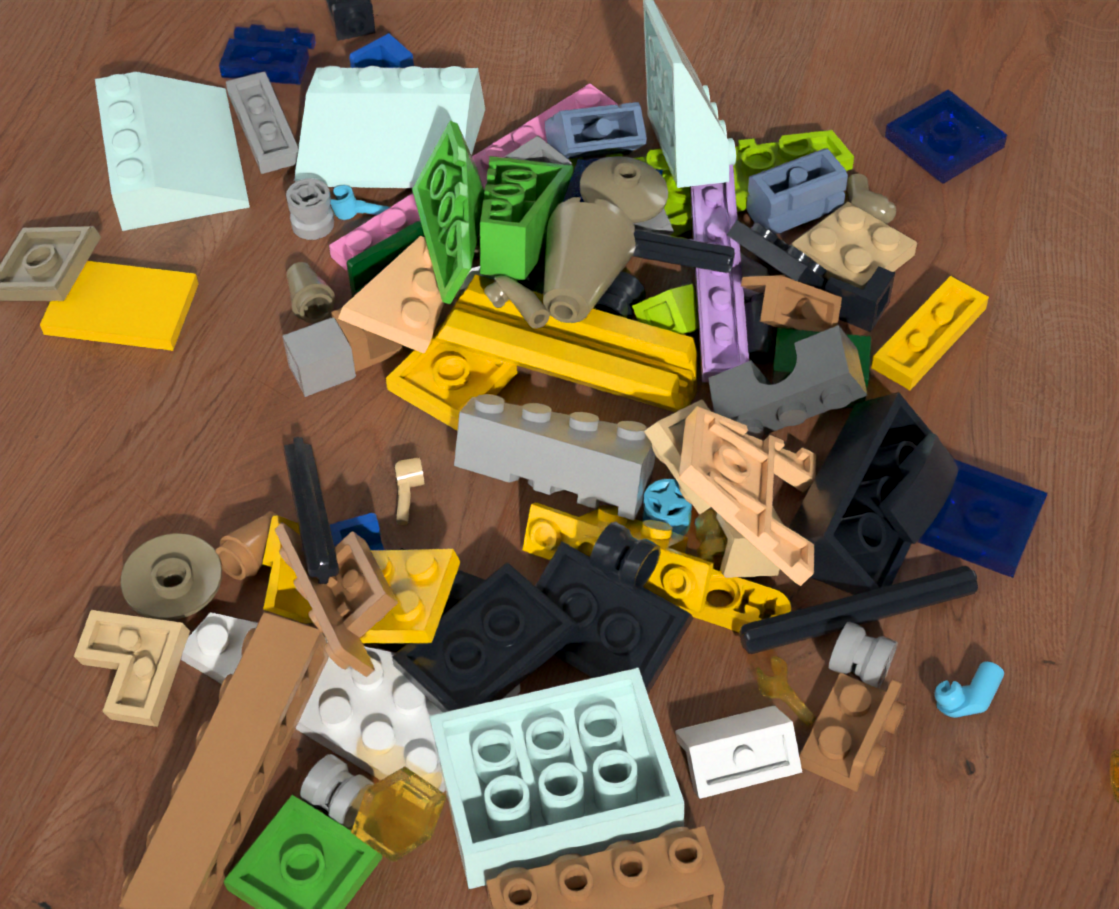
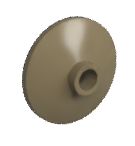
M616 156L597 160L584 170L580 180V194L584 202L594 204L596 198L606 200L620 208L633 223L644 222L656 217L664 209L668 198V187L661 174L650 165L629 157Z
M183 533L161 535L140 545L126 560L120 579L122 593L128 605L144 617L166 621L182 619L200 611L214 598L222 581V565L214 548L199 537ZM180 583L175 587H169L171 584Z

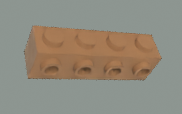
M705 826L690 830L687 827H674L661 833L658 838L638 843L632 840H622L611 844L602 852L586 856L576 853L566 854L553 860L550 865L530 870L524 867H514L501 872L496 878L486 880L490 909H722L725 890Z

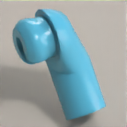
M985 661L980 664L970 685L961 686L957 681H953L950 686L947 680L941 682L934 692L937 708L944 715L952 718L985 712L989 708L1005 675L1003 669L993 662Z

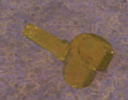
M776 656L771 657V669L775 675L773 677L765 675L757 667L758 690L763 696L768 698L779 697L806 726L811 725L816 720L815 715L788 685V668L783 659Z

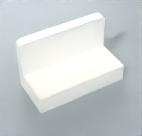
M769 706L675 731L677 742L686 751L693 790L699 799L802 773L793 721L776 706Z

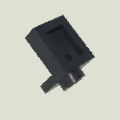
M326 0L327 11L337 41L376 33L371 0Z

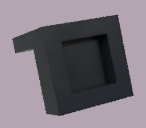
M878 266L864 289L831 277L825 285V291L842 297L839 320L871 332L890 303L895 272Z

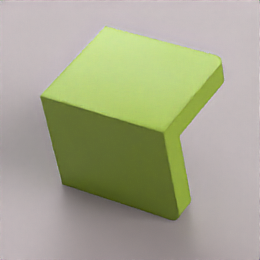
M692 284L667 290L632 306L638 322L682 335L699 330L697 295Z

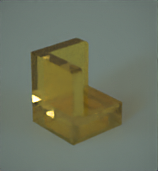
M404 766L370 786L365 791L351 833L388 860L396 862L432 838L447 795Z

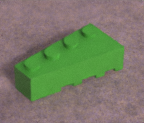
M489 156L487 185H485V197L480 221V274L495 277L508 276L515 281L526 279L546 251L547 224L551 214L558 204L572 198L573 166Z

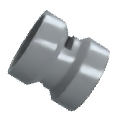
M302 179L293 183L286 193L287 205L291 212L290 221L293 232L298 237L306 240H316L325 237L334 228V216L330 207L331 197L328 186L317 179Z
M848 621L836 642L828 668L845 675L854 672L855 675L861 678L862 682L875 688H880L891 666L898 642L885 636L878 638L868 637L862 626Z
M330 754L319 760L310 770L302 784L300 796L303 801L313 808H324L329 812L331 819L351 829L361 821L372 806L376 797L377 786L363 775L354 776L349 773L348 765L338 757Z

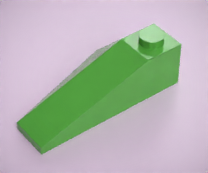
M449 121L412 188L442 302L451 304L471 270L485 197V190L483 189L478 169L458 123Z

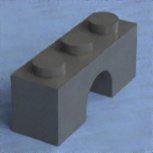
M838 325L794 343L797 354L796 366L793 372L780 383L771 385L769 380L752 361L709 377L714 413L746 425L748 431L745 434L761 439L766 434L787 426L799 425L806 419L831 409L843 408L850 404L851 401L868 395L858 350Z

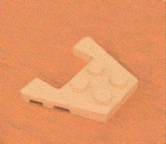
M697 406L685 419L679 479L789 578L801 586L814 574V544L772 518L773 479L775 474L804 492L816 478V454L804 448H801L797 453L783 449L785 446L784 441L772 435H769L764 441L745 434L748 431L746 425Z

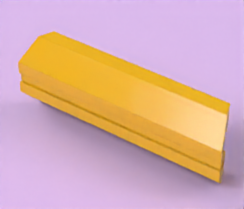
M475 275L432 340L672 412H677L689 406L697 392V352L693 337L596 309H592L584 320L577 323L560 322L550 315L548 322L544 326L535 329L529 326L511 300L507 301L503 307L496 308L484 293L485 287L496 280ZM534 292L543 304V294Z

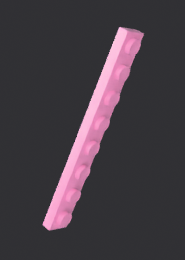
M588 84L478 152L472 158L478 169L483 189L485 190V185H487L489 156L505 158L506 155L536 136L547 142L544 127L545 121L559 111L607 105L618 106V104L592 84ZM412 193L330 244L331 258L348 272L347 261L409 225L417 221L421 222L414 194Z

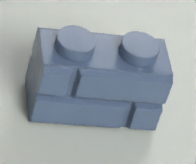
M639 102L625 103L619 106L607 105L559 111L553 117L547 119L544 126L547 143L567 159L581 157L589 159L617 153L629 154L645 145L647 139Z
M821 149L750 176L748 184L750 195L747 196L746 210L754 222L759 223L774 234L782 233L788 229L821 218L824 214H830L844 205V190H846L848 175L843 166L828 149Z

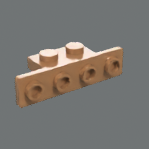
M282 522L275 528V532L282 544L279 553L297 576L293 581L296 589L310 603L312 608L308 613L310 619L324 633L328 641L324 645L326 653L340 668L346 670L350 666L365 677H368L375 671V668L360 637L398 604L366 541L352 531L334 547L339 565L338 575L329 577V583L319 584L317 577H310L308 575L300 534Z

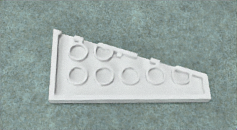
M210 612L188 637L181 660L222 684L229 674H234L242 657L241 651L245 636L250 629L256 628L258 623ZM364 646L375 668V671L368 677H365L350 666L346 670L340 668L329 657L296 729L431 810L445 791V785L430 716L443 712L394 667L392 656L396 653ZM520 684L503 699L517 696L520 692Z

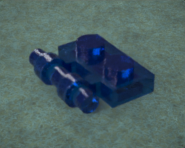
M251 24L250 28L237 26L234 30V39L229 38L219 64L221 78L237 79L265 71L269 82L300 85L309 61L308 49L313 50L315 48V34L304 33L299 28L286 27L285 31L266 29L265 25Z

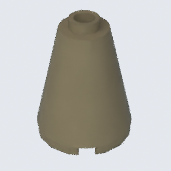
M581 197L570 198L558 204L549 218L546 237L543 305L549 314L560 322L577 323L584 320L634 254L636 242L633 222L620 208L606 200L596 198L593 204L580 202Z

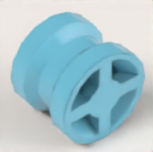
M662 479L648 486L644 492L643 521L657 520L665 522L672 526V532L683 536L687 534L691 527L692 504L687 502L682 496L678 482L675 479ZM673 510V514L668 515L669 511Z

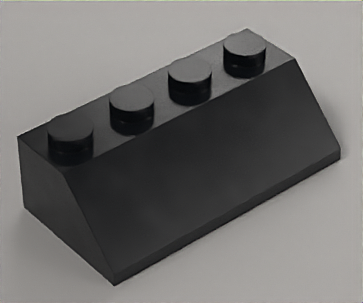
M899 392L855 404L789 526V529L814 544V574L811 578L852 595L892 585L912 544L900 538L878 507L905 477L898 466L929 432L933 433Z

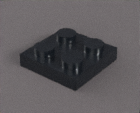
M736 220L727 233V236L788 278L825 291L827 281L822 277L827 270L794 246L788 245L779 239L778 236L759 223L755 222L750 229Z

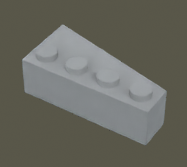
M489 394L472 397L459 412L454 466L506 482L517 481L520 477L527 478L529 485L535 491L551 495L557 491L567 490L578 494V504L597 508L600 501L619 506L618 516L631 520L635 519L643 503L644 492L652 483L655 453L652 449V443L644 433L647 430L644 424L635 421H621L618 424L599 421L598 416L587 412H574L570 415L551 412L552 409L549 406L539 403H528L523 406L504 403L505 400L499 396Z

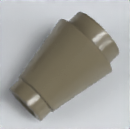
M304 262L293 264L288 269L286 276L294 314L307 323L314 324L326 320L334 310L335 294L333 290L309 264Z

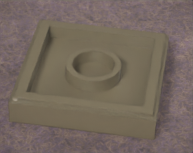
M94 226L22 228L0 264V301H64L101 239Z

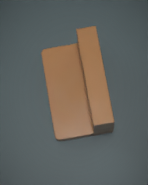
M782 275L742 277L741 287L758 293H765L760 322L778 328L818 332L838 326L842 297Z

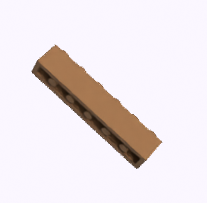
M264 612L257 627L248 631L243 641L240 662L234 674H229L224 679L219 691V704L211 720L204 722L199 729L195 741L196 751L187 769H182L173 782L170 804L163 818L157 819L150 828L146 840L147 850L138 868L133 869L123 883L121 890L122 901L119 905L121 909L212 908L329 658L324 649V645L327 642L319 629Z

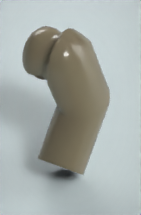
M854 174L847 179L848 199L851 204L885 224L894 219L896 215L895 204L888 201L886 196L869 191L868 179L865 175Z
M498 276L494 278L496 280L494 283L485 287L484 293L496 308L503 307L507 301L511 300L530 327L535 329L541 328L548 322L550 314L536 294L512 278Z

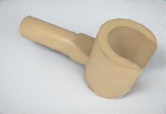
M420 458L401 460L395 465L399 495L396 523L399 525L408 524L411 498L410 488L424 485Z

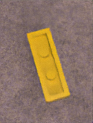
M950 276L873 356L871 368L904 388L911 390L986 310L989 297Z

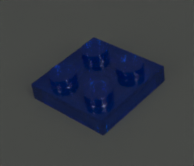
M948 89L888 123L885 137L944 184L1003 149L1006 144L1007 134Z
M954 459L959 469L952 490L937 517L918 540V543L1014 578L1048 493Z

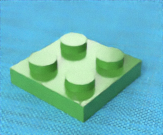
M292 795L225 878L224 883L229 892L256 909H345L382 860L381 849Z

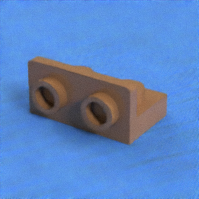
M840 673L799 755L801 768L857 792L865 774L875 777L887 749V747L880 745L885 731L895 734L906 708V704L898 701L903 683L892 679L887 691H883Z

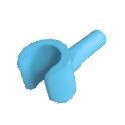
M347 185L337 186L333 190L337 200L331 199V206L334 214L341 220L353 218L357 213L379 215L390 208L356 200L352 188Z

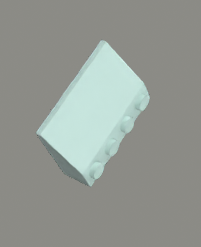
M643 0L647 112L677 188L729 182V165H735L736 163L733 138L727 139L725 121L718 120L717 105L715 102L710 103L708 86H702L693 66L655 1Z
M337 66L316 68L306 93L294 181L317 179L324 182L328 187L347 185L349 187L413 188L449 121L458 123L472 155L485 112L478 68H461L458 66L448 68H420L417 66L406 68H380L377 66L366 68H340Z
M140 72L115 74L95 79L111 194L122 231L250 207L226 88Z
M639 668L430 716L456 839L469 889L487 885L486 880L496 878L498 874L510 868L524 867L530 870L550 865L553 860L566 854L576 853L586 856L605 851L608 846L618 841L632 840L638 843L658 838L661 833L668 829L684 827V800Z

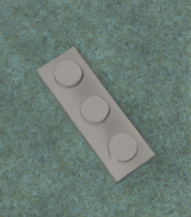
M266 72L225 81L229 98L260 173L263 174L296 165L299 148Z

